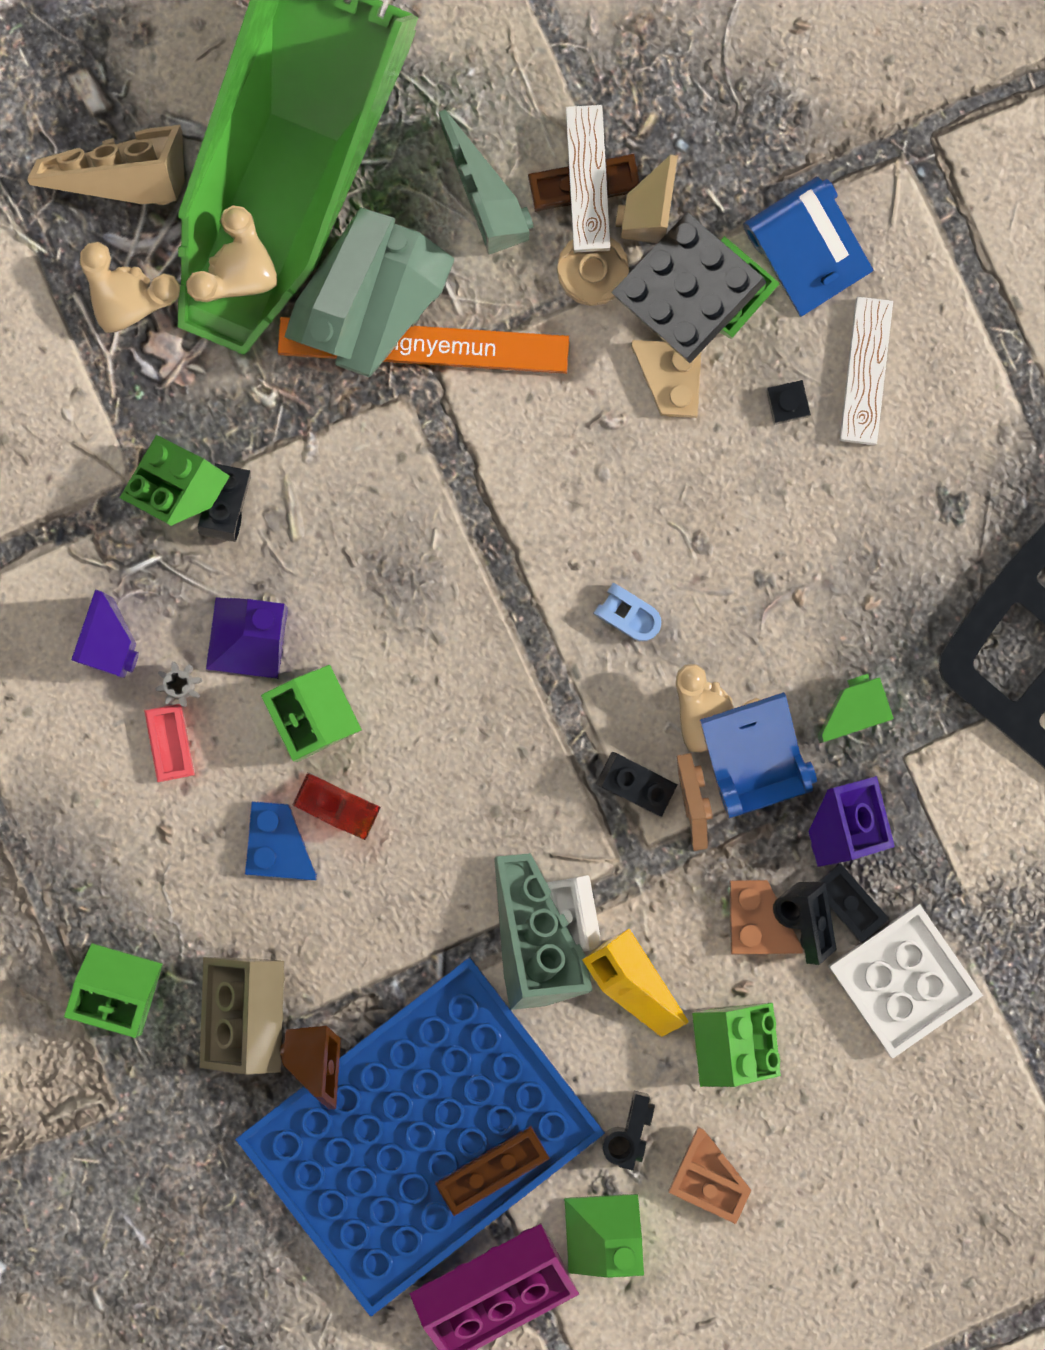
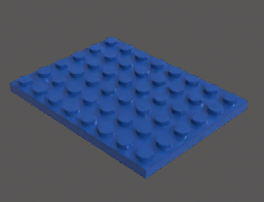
M468 957L339 1058L336 1109H328L302 1086L235 1140L371 1317L603 1136L605 1131L510 1010L471 957ZM531 1125L550 1159L453 1216L437 1189L435 1182Z

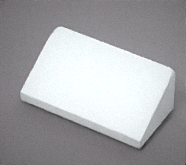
M587 875L547 882L551 890L550 897L560 915L564 914L569 925L567 928L577 945L580 944L583 951L594 950L602 945L590 877Z

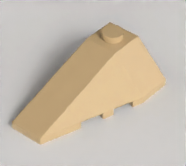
M174 125L144 129L134 132L136 139L115 144L114 138L102 141L103 145L87 153L83 149L76 148L37 159L27 178L29 185L137 204L156 203L158 205H165L177 201L185 182L181 126Z

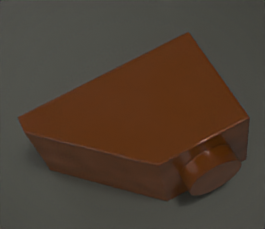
M327 1025L286 1029L285 1043L281 1045L280 1049L283 1065L328 1109H336L341 1038Z

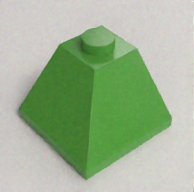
M638 1194L564 1198L568 1273L604 1278L644 1276Z

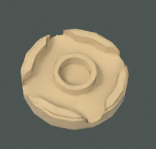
M611 237L610 251L574 253L572 239L560 253L557 266L559 283L566 295L577 303L589 306L606 304L616 298L612 291L629 273L628 258L620 243Z

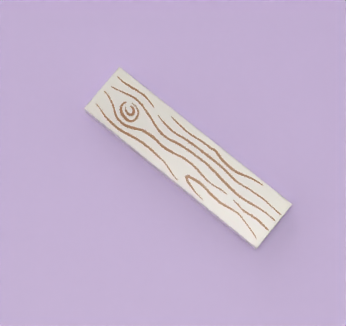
M602 105L566 107L574 253L610 251Z
M865 297L856 298L839 441L867 445L877 444L893 301Z

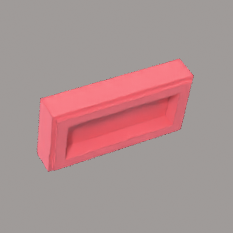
M175 704L144 710L157 782L195 776L182 706Z

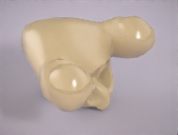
M233 205L223 210L220 222L224 231L234 240L232 243L224 244L215 256L209 258L210 266L208 272L192 273L186 281L187 293L195 301L210 302L228 297L257 295L268 292L277 286V274L274 264L257 236L253 216L244 207Z
M100 242L88 243L80 252V266L89 282L94 315L105 333L126 329L152 312L172 305L179 298L180 284L175 276L163 273L155 277L150 284V279L143 274L139 267H118L116 270L110 271L111 256L109 249Z
M697 664L684 665L678 670L675 681L680 704L681 733L684 744L689 752H705L708 749L700 720L734 709L732 698L720 687L719 682H707L703 668ZM754 698L750 701L745 702L743 705L750 704L761 699Z

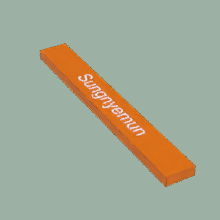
M280 317L279 355L337 359V355L285 338L290 318ZM411 326L383 362L567 374L569 336Z

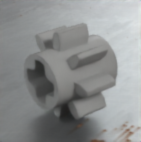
M172 662V671L169 673L158 672L164 680L163 685L155 689L156 691L168 694L165 699L166 704L170 705L177 698L182 707H187L186 698L189 696L200 697L194 689L195 684L202 682V678H192L190 675L193 671L192 665L188 664L181 671L178 664ZM178 675L181 679L188 682V685L182 687L181 694L177 690L171 689V684L176 683V676Z

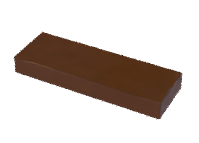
M634 154L605 159L607 198L626 195L640 183ZM569 166L528 174L535 212L571 205Z
M530 1125L436 1181L435 1185L451 1213L455 1216L549 1160L550 1157Z

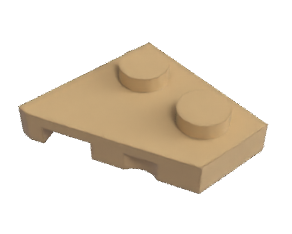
M632 340L631 349L637 357L644 379L653 394L654 402L660 415L697 418L701 352L689 364L666 342Z

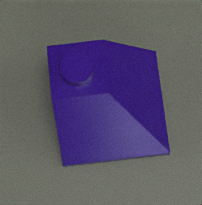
M95 589L71 660L125 678L127 671L133 672L138 660L139 652L134 651L136 642L115 599Z
M216 597L206 670L279 679L288 607L284 603Z
M877 776L827 790L808 831L817 867L854 860L895 847Z

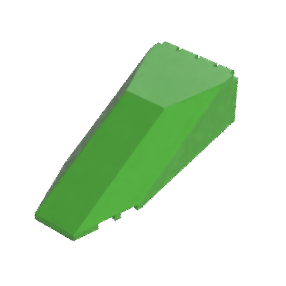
M250 0L179 209V218H181V246L178 247V257H181V284L178 298V328L245 355L316 268L407 57L416 33L414 29L419 17L390 4L384 17L380 16L383 1L351 0L350 3L346 0ZM233 205L244 207L253 216L257 236L274 264L277 274V286L268 292L257 295L228 297L210 302L195 301L187 293L186 281L192 273L208 272L210 266L209 258L215 256L224 244L232 243L234 240L224 231L220 222L223 210Z

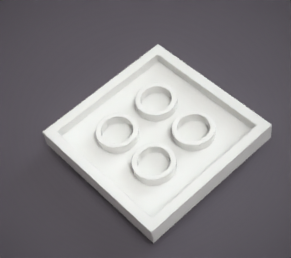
M920 904L906 911L828 966L892 1059L983 996Z

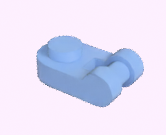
M612 583L607 593L609 596L604 604H599L593 613L604 622L639 642L653 639L661 628V617L654 607L615 583ZM621 603L631 607L625 618L615 613Z

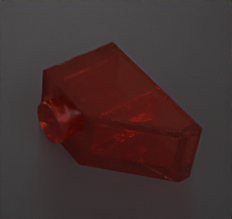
M308 772L292 806L366 840L381 808Z

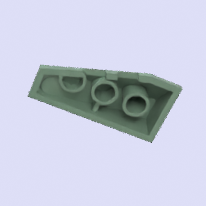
M446 110L440 111V125L488 254L490 255L529 241V229L534 226L528 208H520L516 196Z
M360 207L296 300L284 336L285 338L333 355L351 359L395 218Z
M394 224L351 359L337 356L335 365L370 377L397 346V342L407 330L417 323L420 315L432 301L435 302L441 295L454 264V258L420 232Z
M531 853L496 856L494 863L503 975L510 1010L545 1007L590 993L592 985L589 970L582 961L586 955L580 944L577 945L568 930L567 926L569 923L564 914L560 915L550 897L551 890Z

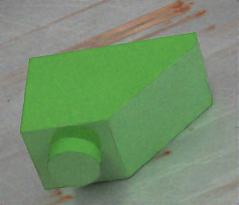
M865 674L847 680L849 688L840 690L817 736L819 743L894 719L880 677L870 680L869 675Z

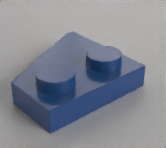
M252 801L245 875L317 880V873L315 868H313L306 845L298 830L289 804Z

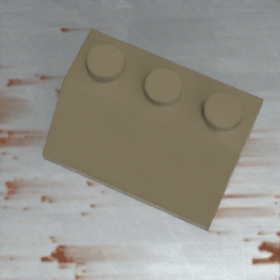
M203 957L199 1068L245 1075L281 1072L280 1049L282 1045L283 988L285 981L284 961L256 958Z

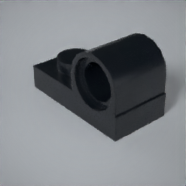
M797 882L775 900L773 913L778 922L787 928L801 929L800 942L804 949L806 964L820 965L837 950L826 882Z

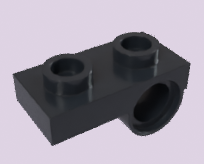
M215 463L214 466L230 477L213 506L201 512L198 533L207 537L236 542L241 526L242 509L251 479V471Z
M612 751L596 782L597 786L660 817L663 816L678 785Z
M634 1090L626 1127H613L603 1135L602 1149L606 1159L620 1168L634 1171L635 1162L642 1163L647 1141L641 1140L644 1125H651L655 1104L649 1103L650 1096L648 1093ZM618 1136L624 1137L629 1141L628 1150L621 1155H615L608 1149L609 1142Z

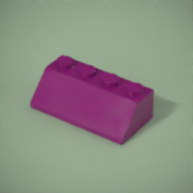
M540 1223L533 1228L522 1231L518 1236L507 1242L490 1248L486 1253L458 1265L454 1270L426 1282L409 1294L423 1329L438 1350H477L578 1296L579 1292L553 1242Z

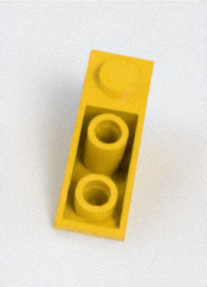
M630 929L604 942L582 959L602 992L659 1036L663 1037L689 1022Z

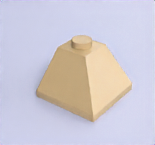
M678 155L668 156L627 194L625 205H618L615 226L622 227V239L657 244L666 235Z

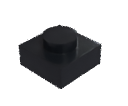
M803 380L766 389L774 425L811 416Z

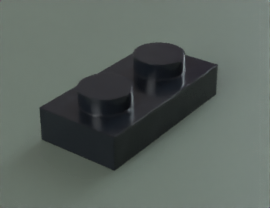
M838 863L818 881L826 882L830 909L859 942L863 943L889 920V917L841 863Z

